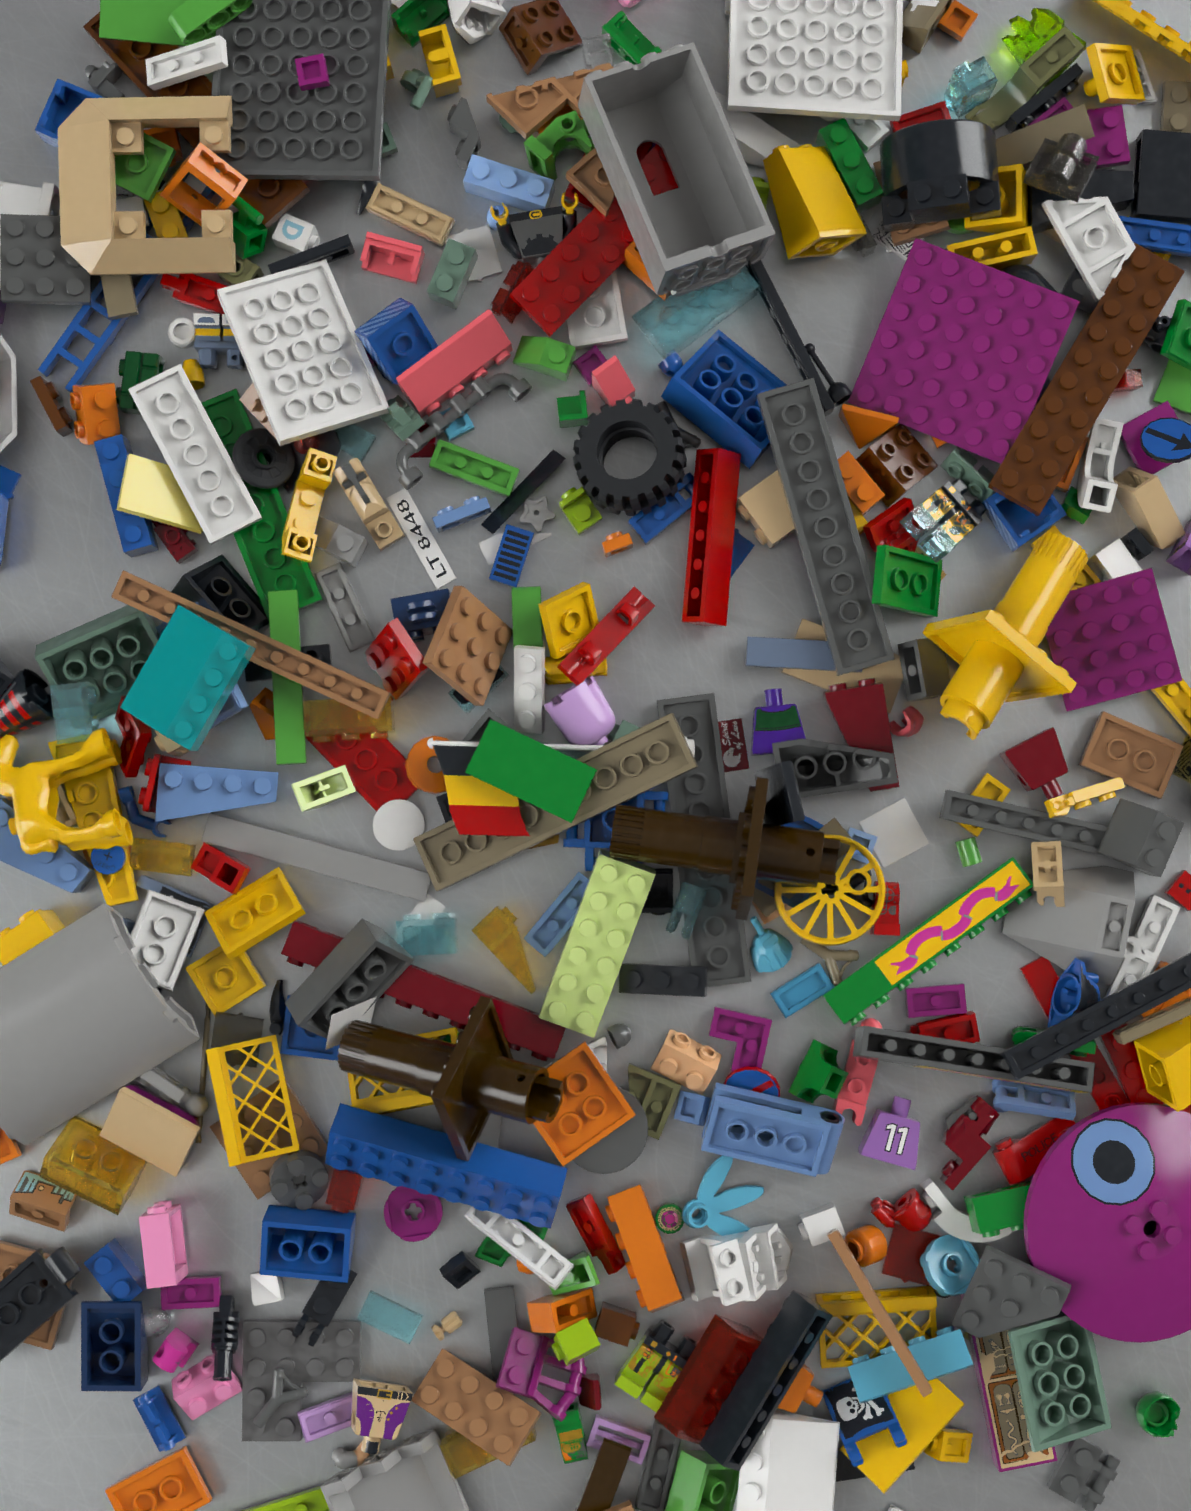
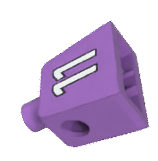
M894 1096L890 1112L879 1108L876 1109L858 1148V1152L861 1155L912 1170L916 1169L920 1122L917 1119L907 1117L911 1100Z

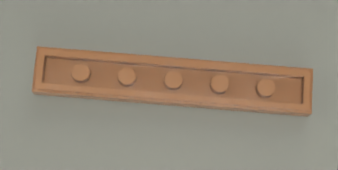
M834 1229L827 1233L831 1243L921 1395L925 1397L932 1393L931 1385L839 1230Z

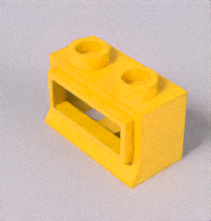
M446 24L418 31L429 75L433 78V89L436 98L459 92L458 86L462 85L461 76Z

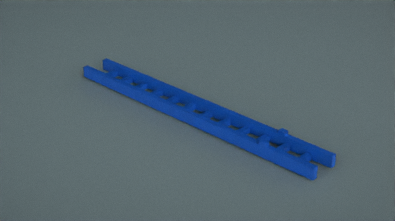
M188 172L186 176L182 179L184 182L190 175V172ZM206 186L201 195L211 201L216 192ZM148 213L149 226H146V238H154L148 234L153 227ZM186 215L183 218V223L187 233L195 222ZM143 274V277L134 288L137 305L159 274ZM101 280L91 293V305H83L38 368L40 373L48 377L61 357L77 366L78 370L65 387L70 393L73 392V385H82L105 350L114 342L115 336L129 318L110 320L111 323L100 338L84 328L94 310L109 319L107 309L99 304L104 297ZM78 333L95 344L84 361L67 351V348Z

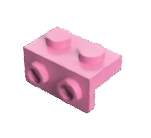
M215 1354L207 1356L195 1366L180 1372L171 1381L173 1399L192 1421L242 1391V1382L233 1371L231 1373V1381L213 1380Z

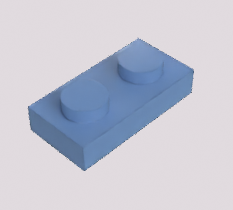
M480 496L471 497L463 502L464 506L453 509V506H449L437 511L438 516L432 519L438 533L492 513L487 498L480 499Z

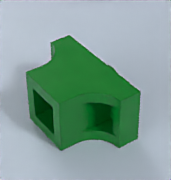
M813 1039L788 1092L811 1103H814L821 1095H827L836 1099L848 1076V1072L842 1070L837 1064L838 1050Z

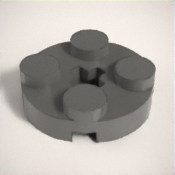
M298 1150V1154L288 1156L287 1153L275 1161L269 1173L270 1189L272 1195L279 1203L287 1207L307 1210L324 1195L328 1187L329 1175L320 1156L311 1151ZM301 1174L305 1175L304 1182L300 1184L294 1183L292 1179L294 1176L300 1177Z

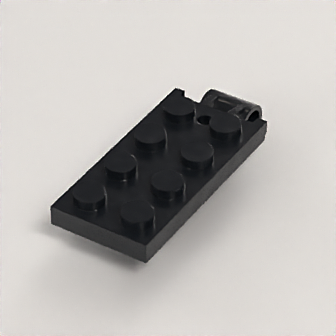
M63 1246L52 1253L47 1259L43 1257L45 1253L43 1248H39L0 1282V1362L78 1294L76 1289L71 1291L66 1283L73 1279L82 1269ZM44 1279L48 1281L47 1286L43 1284Z

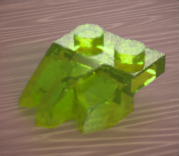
M1033 8L1031 11V21L1020 16L1009 19L1010 25L1017 35H1007L1002 38V41L1018 65L1021 66L1064 27L1065 20L1049 9ZM1072 33V34L1080 41V43L1084 46V50H1085V49H1086V42H1085L1084 40H1082L1080 37H1078L1077 35H1075L1074 33ZM1081 53L1076 58H1074L1067 66H1065L1057 75H1055L1047 84H1045L1044 87L1048 86L1051 82L1058 78L1081 55Z

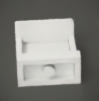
M703 1234L679 1242L694 1301L716 1296L721 1298L722 1305L729 1306L751 1298L737 1238Z

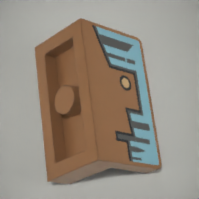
M26 1170L23 1172L10 1196L9 1214L65 1232L69 1224L70 1209L79 1193V1188Z

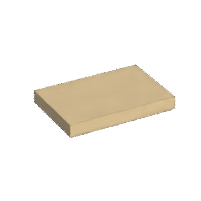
M123 1086L116 1096L99 1136L176 1177L181 1171L201 1127Z

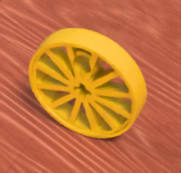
M824 834L826 839L840 840L841 843L850 846L835 873V885L838 891L834 892V897L829 898L828 894H822L821 889L825 888V883H818L817 888L782 887L781 883L774 882V899L782 920L796 935L811 943L835 946L858 939L875 924L884 906L886 885L878 861L865 846L849 837ZM855 850L861 852L868 859L869 863L860 869L851 870L845 878L840 880ZM872 868L876 873L878 886H871V877L867 871ZM858 873L865 877L866 886L864 889L857 891L850 886L849 882L853 874ZM782 893H816V895L788 911L785 910L781 896ZM844 893H851L853 895L878 893L875 910H871ZM820 900L804 930L791 920L790 917ZM840 900L869 915L870 919L860 929H857ZM826 904L827 938L811 935L809 932ZM833 904L850 929V935L834 938Z

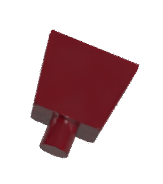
M1054 727L1046 729L999 754L1026 791H1032L1041 787L1047 800L1064 794L1056 778L1067 773L1068 767Z

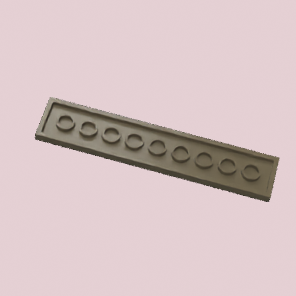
M670 713L576 759L597 769V772L573 823L518 798L520 813L530 836L460 835L452 819L413 838L436 892L616 807L617 804L620 805L697 768L698 765L674 714Z

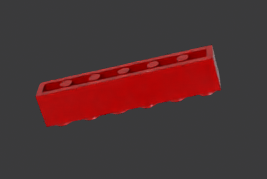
M721 448L696 449L682 622L700 626L727 625L741 454Z

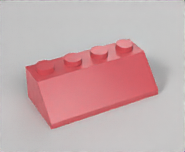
M488 309L396 377L401 392L420 417L423 418L426 415L430 417L434 412L442 408L441 404L449 398L452 399L459 393L462 394L465 391L464 387L471 381L476 380L480 376L484 378L488 374L487 369L494 364L499 366L507 361L511 356L510 352L513 351L512 344L494 314Z

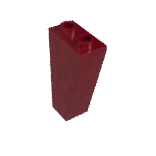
M875 678L858 680V686L847 688L846 683L829 685L830 691L823 692L824 698L847 746L894 754L883 683H876ZM899 780L898 783L868 787V789L872 792L899 787Z

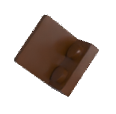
M536 0L514 6L499 26L500 32L527 75L536 73L547 56L579 47L583 43V40L558 0Z
M899 424L869 446L856 459L885 494L882 501L888 508L911 487L938 467V464L907 427Z

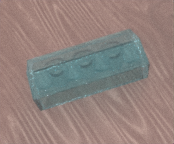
M743 267L740 269L741 273L735 277L682 296H672L671 294L665 301L658 296L635 313L632 319L664 360L674 352L680 353L757 296L759 285L748 270Z

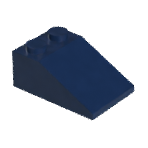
M82 1301L81 1391H141L148 1381V1345L142 1301Z

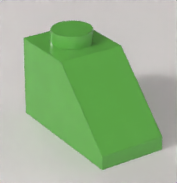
M522 336L513 364L567 382L576 356L575 346L548 337Z

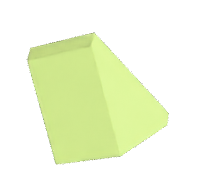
M345 765L291 784L302 812L321 808L356 792Z

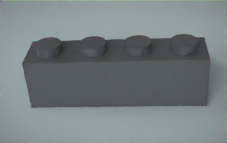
M362 918L289 997L285 1005L299 1027L327 1039L333 1014L376 997L371 1004L372 1006L414 961V958L382 928Z

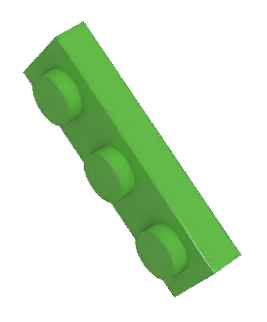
M441 439L438 440L429 463V468L509 498L520 472L518 468Z

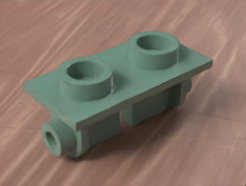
M956 447L940 466L956 480L961 479L966 484L969 492L981 502H984L994 492L988 488L994 474L984 465L978 471L973 467L978 460L965 449Z

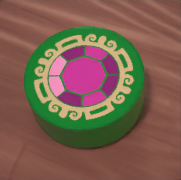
M665 1203L657 1209L655 1222L659 1230L667 1234H673L683 1227L682 1209L678 1205Z

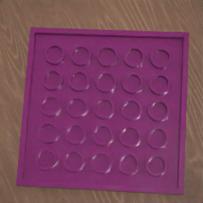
M915 238L848 403L863 409L899 417L898 423L1001 464L1033 412L1080 301Z

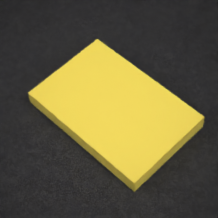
M129 453L126 458L116 510L201 534L203 530L169 466Z

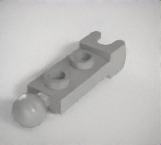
M156 1066L136 1078L142 1085L146 1087L152 1085L160 1090L159 1095L170 1103L175 1101L178 1103L183 1102L187 1112L192 1116H201L208 1109V1100L204 1095L200 1093L191 1094L190 1089Z

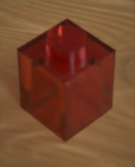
M334 1168L325 1204L332 1205V1210L342 1213H349V1209L355 1210L358 1206L364 1177L358 1173Z

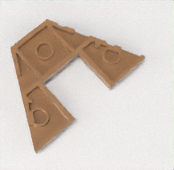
M610 63L597 65L590 70L574 71L573 75L556 79L551 77L536 81L531 86H516V90L493 96L492 93L486 95V100L516 131L527 139L567 104L574 111L576 110L577 114L583 119L578 108V101L584 77L595 70H602L603 72L614 67ZM594 148L566 172V179L606 217L615 194L598 153Z

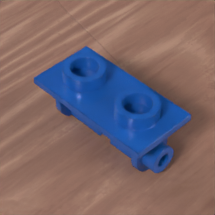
M159 1385L133 1399L159 1452L163 1450L166 1452L176 1446V1443L186 1438Z

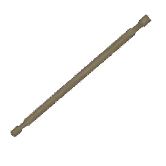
M207 1003L205 1006L206 1016L204 1019L199 1093L204 1096L207 1071L206 1050L208 1049L210 1031V1008ZM203 1115L197 1116L199 1127L201 1128L197 1134L195 1143H201Z

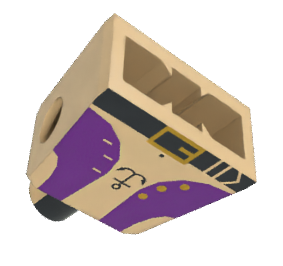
M353 1379L351 1427L356 1435L364 1436L361 1451L369 1454H378L381 1438L389 1440L397 1438L413 1396L408 1386Z

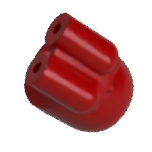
M915 1188L907 1191L894 1204L887 1200H881L879 1197L874 1198L870 1203L872 1207L871 1213L886 1228H894L895 1221H898L908 1231L919 1232L928 1226L932 1218L931 1208L919 1198L920 1194Z

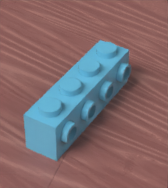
M953 1326L936 1331L937 1337L926 1340L923 1335L908 1341V1348L928 1381L973 1366L961 1329L954 1331ZM893 1346L881 1349V1356L872 1359L869 1358L868 1354L852 1359L853 1365L848 1366L860 1404L915 1386L913 1379Z

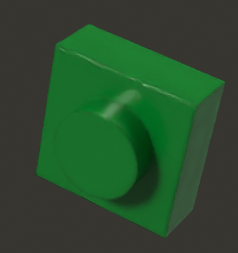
M1071 486L1061 506L1069 518L1084 524L1092 509L1079 506L1077 489Z

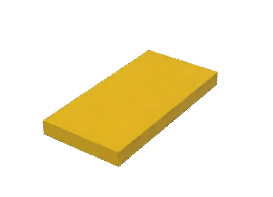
M938 1378L928 1381L933 1390L932 1393L925 1397L921 1395L916 1385L887 1396L905 1434L906 1445L899 1448L896 1447L888 1428L856 1442L864 1461L857 1468L883 1494L891 1488L965 1406ZM843 1445L840 1448V1451L849 1459V1456Z

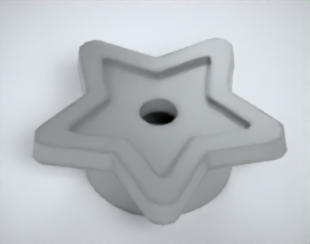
M542 496L536 501L526 499L523 503L525 512L519 518V522L530 523L537 532H541L543 524L548 520L555 519L556 515L547 508L546 496ZM536 510L539 511V515L537 516L534 515V511Z

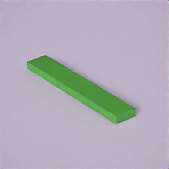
M269 591L270 637L301 651L298 591ZM272 671L276 764H307L303 685Z

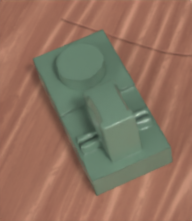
M399 395L387 401L389 413L379 416L402 441L406 440L425 424L420 415Z

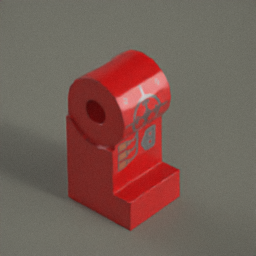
M874 881L873 886H878V881ZM885 881L886 895L884 906L879 918L870 928V934L900 936L899 883ZM873 893L871 910H875L878 893Z

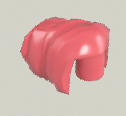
M909 706L902 711L904 718L901 721L905 724V727L899 726L894 720L889 723L892 734L909 737L919 732L924 718L916 708Z

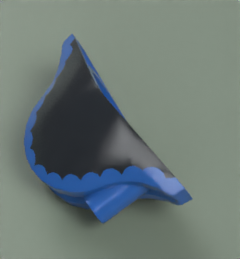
M1078 958L1071 962L1055 985L1051 998L1048 1028L1100 1001V990L1097 986L1099 981L1098 974L1087 972L1085 963Z

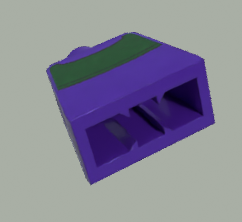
M782 688L764 690L766 706L756 707L753 711L751 756L773 754L772 743L800 738L806 739L797 705H783Z

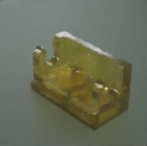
M133 838L130 866L134 870L192 877L193 869L190 867L195 858L196 845Z

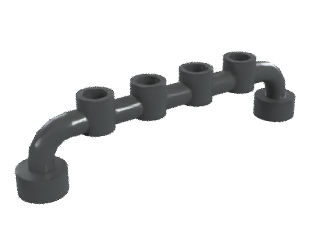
M507 373L495 374L487 380L483 376L474 380L469 386L472 390L465 398L461 393L454 396L447 404L451 408L444 415L439 411L434 412L426 420L428 428L421 433L416 430L404 440L407 444L400 450L396 459L397 469L401 475L398 480L399 483L406 490L416 485L422 479L423 474L416 466L409 468V457L422 450L436 435L443 433L457 418L463 417L477 402L488 397L497 386L503 384L509 386L508 395L515 402H518L532 389L529 382L525 378L518 380L513 375Z

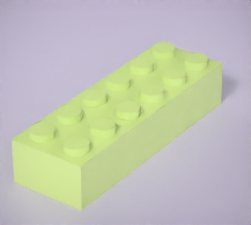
M600 848L541 1006L539 1018L584 1035L595 1037L655 878V868L633 860L609 857V851Z

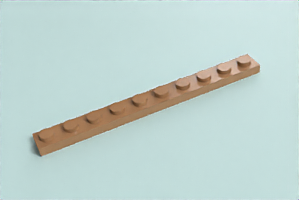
M122 571L111 596L166 623L171 619L177 606L181 605L256 648L249 661L379 720L391 694L380 687L127 571Z

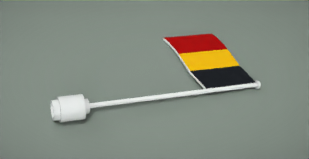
M684 736L694 757V739H687V736ZM433 737L428 739L427 745L430 749L434 747L444 774L450 813L460 835L530 836L523 822L517 797L465 773L479 742L433 740ZM544 744L555 750L594 751L604 746Z

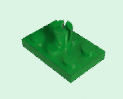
M877 545L872 604L925 617H938L943 560L889 545Z

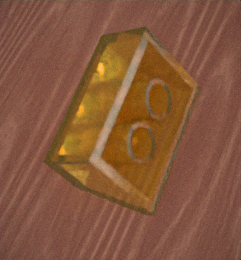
M74 1116L66 1124L45 1155L39 1177L119 1215L131 1196L147 1161L99 1136L101 1128Z

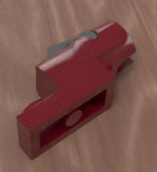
M978 1095L969 1099L946 1118L948 1129L943 1135L942 1142L958 1158L955 1161L951 1159L945 1164L941 1170L943 1175L939 1179L952 1191L992 1147L981 1136L983 1133L987 1135L1000 1114Z

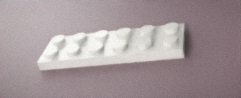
M181 364L128 389L210 545L262 520L261 514L236 471L227 450Z

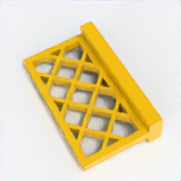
M456 1027L416 1035L438 1040L442 1036L450 1035L451 1043L456 1044L458 1031ZM347 1073L352 1107L381 1115L434 1105L431 1097L419 1094V1092L413 1090L404 1091L405 1088L399 1087L397 1092L390 1093L382 1087L384 1082L379 1081L377 1083L373 1079L362 1076L356 1079L355 1074ZM365 1079L375 1086V1089L368 1098L359 1099L358 1086ZM379 1091L384 1093V1095L376 1096Z
M276 1035L207 1049L206 1055L229 1167L300 1150ZM271 1042L274 1054L267 1064L252 1055L259 1044ZM254 1046L250 1053L242 1049L245 1047ZM238 1049L247 1055L238 1071L227 1064L225 1052ZM250 1058L265 1067L256 1082L241 1073ZM274 1058H275L277 1070H275L274 1068L270 1067V1065H271L272 1061L274 1060ZM228 1069L236 1073L232 1080H230ZM267 1069L279 1076L280 1083L273 1093L258 1084ZM238 1076L253 1084L244 1100L233 1093L232 1085ZM256 1087L271 1096L262 1111L246 1102ZM280 1087H281L283 1099H281L280 1097H278V1096L276 1095V1093L278 1092V1090L280 1089ZM273 1098L285 1106L286 1112L279 1122L264 1113ZM235 1099L242 1102L238 1109H236ZM244 1105L259 1113L250 1129L241 1124L238 1119V1114ZM261 1116L277 1125L268 1140L252 1131ZM286 1116H287L289 1128H287L286 1126H284V1125L282 1124V1122L284 1121V1119L286 1118ZM240 1127L247 1131L244 1138H242ZM279 1127L290 1133L292 1146L279 1148L270 1142ZM250 1133L265 1142L258 1154L246 1156L244 1143ZM268 1145H270L271 1147H273V1148L275 1149V1150H271V1151L264 1152V1150L266 1149V1147H267Z
M931 1286L874 1290L887 1313H897L902 1318L895 1325L898 1332L908 1323L917 1330L911 1339L922 1335L927 1340L937 1337V1296ZM860 1291L815 1294V1300L818 1305L828 1311L833 1317H838L844 1322L834 1333L825 1328L819 1338L821 1369L853 1365L852 1359L860 1357L854 1350L863 1340L874 1348L869 1354L870 1359L881 1356L877 1354L888 1344L889 1339L885 1336L877 1345L867 1336L877 1325L880 1327L881 1325L875 1315H873L871 1308ZM929 1310V1319L922 1327H919L911 1320V1317L917 1311ZM858 1315H867L873 1320L863 1332L852 1324ZM847 1327L859 1335L849 1347L838 1338ZM929 1328H930V1335H929L928 1333H926V1331H927ZM825 1334L830 1337L827 1341L825 1340ZM834 1342L845 1350L839 1358L827 1359L826 1350Z

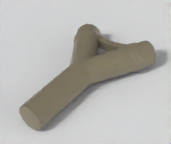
M804 939L800 941L801 944L824 959L830 980L834 986L843 981L842 975L845 968L852 961H858L859 952L857 950H830L824 945L811 943ZM836 961H848L839 972Z

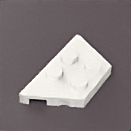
M1108 196L1093 197L1092 199L1073 198L1064 201H1045L1041 204L1095 302H1097L1105 295L1104 292L1111 280L1117 277L1122 269L1123 262L1130 257L1136 248Z

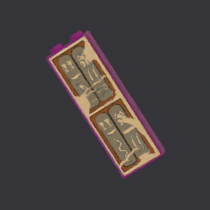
M1008 1330L981 1338L968 1333L993 1463L997 1470L1004 1472L1058 1461L1055 1446L1038 1452H1033L1031 1449Z

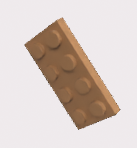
M443 1348L411 1400L508 1466H511L542 1414L511 1392L497 1388L496 1382Z

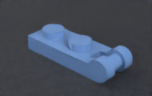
M996 1079L992 1081V1091L995 1093L993 1109L997 1112L1015 1111L1072 1121L1076 1116L1075 1092ZM1007 1094H1015V1097L1007 1096Z

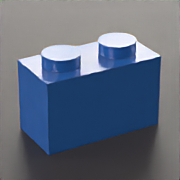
M116 1238L84 1262L85 1266L113 1301H131L147 1288L145 1276Z

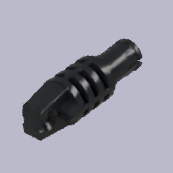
M221 1295L219 1312L213 1313L211 1350L215 1354L214 1381L232 1380V1358L238 1349L240 1312L234 1311L235 1299L232 1295Z

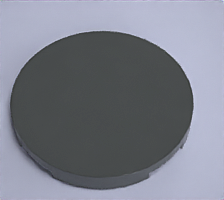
M618 1087L636 1115L573 1159L578 1166L587 1171L599 1174L621 1171L637 1160L646 1145L648 1122L645 1111L638 1099L623 1088Z

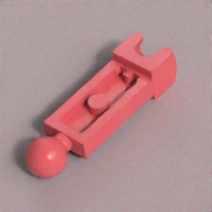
M867 1018L860 1025L882 1029L881 1023L874 1018ZM852 1039L844 1071L848 1072V1076L834 1101L832 1110L842 1115L845 1109H852V1121L857 1126H860L864 1118L878 1060L853 1057L854 1039Z

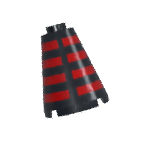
M24 669L14 676V681L0 696V739L6 734L13 736L54 720L60 715V706L55 694L52 692L48 695L44 688L49 685L32 670Z

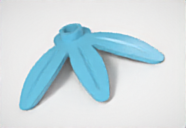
M722 1155L714 1161L703 1176L697 1192V1199L690 1200L683 1207L682 1219L690 1228H702L707 1225L721 1236L746 1232L750 1228L744 1223L719 1213L736 1209L756 1200L764 1193V1188L755 1185H745L730 1188L715 1195L724 1182L733 1162L732 1157ZM699 1209L698 1215L692 1217L694 1210Z

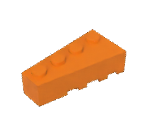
M637 1185L608 1196L609 1204L605 1206L610 1222L616 1221L619 1233H616L615 1237L620 1250L626 1249L630 1259L625 1264L630 1278H636L640 1289L636 1291V1295L641 1308L647 1306L648 1312L654 1313L685 1301L682 1291H679L675 1272L666 1256L667 1252L659 1231L656 1229L657 1225L642 1186Z

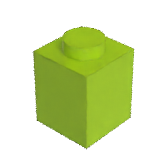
M585 1318L555 1333L553 1338L555 1343L552 1344V1349L559 1361L564 1360L566 1366L597 1351L601 1344L588 1318Z

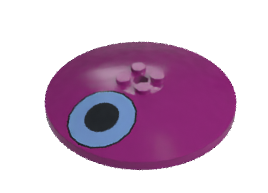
M1146 1102L1125 1103L1099 1110L1071 1126L1056 1140L1041 1160L1032 1178L1024 1209V1240L1030 1265L1071 1284L1070 1292L1061 1311L1081 1327L1097 1335L1113 1340L1140 1343L1168 1339L1191 1330V1114L1183 1110L1178 1112L1167 1105ZM1151 1220L1155 1221L1156 1230L1154 1233L1145 1235L1143 1231L1145 1224Z

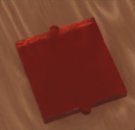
M895 1223L881 1273L900 1278L904 1283L911 1281L929 1286L923 1267L920 1264V1257L925 1253L928 1244L934 1239L941 1237V1235L923 1230L911 1232L901 1224Z

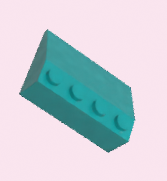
M178 605L120 708L188 750L198 751L256 648Z

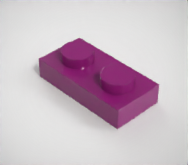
M963 983L905 988L908 1018L967 1013L965 986Z
M221 1275L185 1277L175 1286L160 1287L161 1310L219 1307L220 1296L222 1295Z

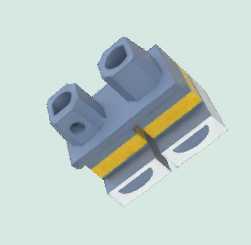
M193 313L195 326L194 348L198 352L200 366L204 369L217 368V356L227 355L228 368L244 369V359L225 314H222L221 317L220 314Z

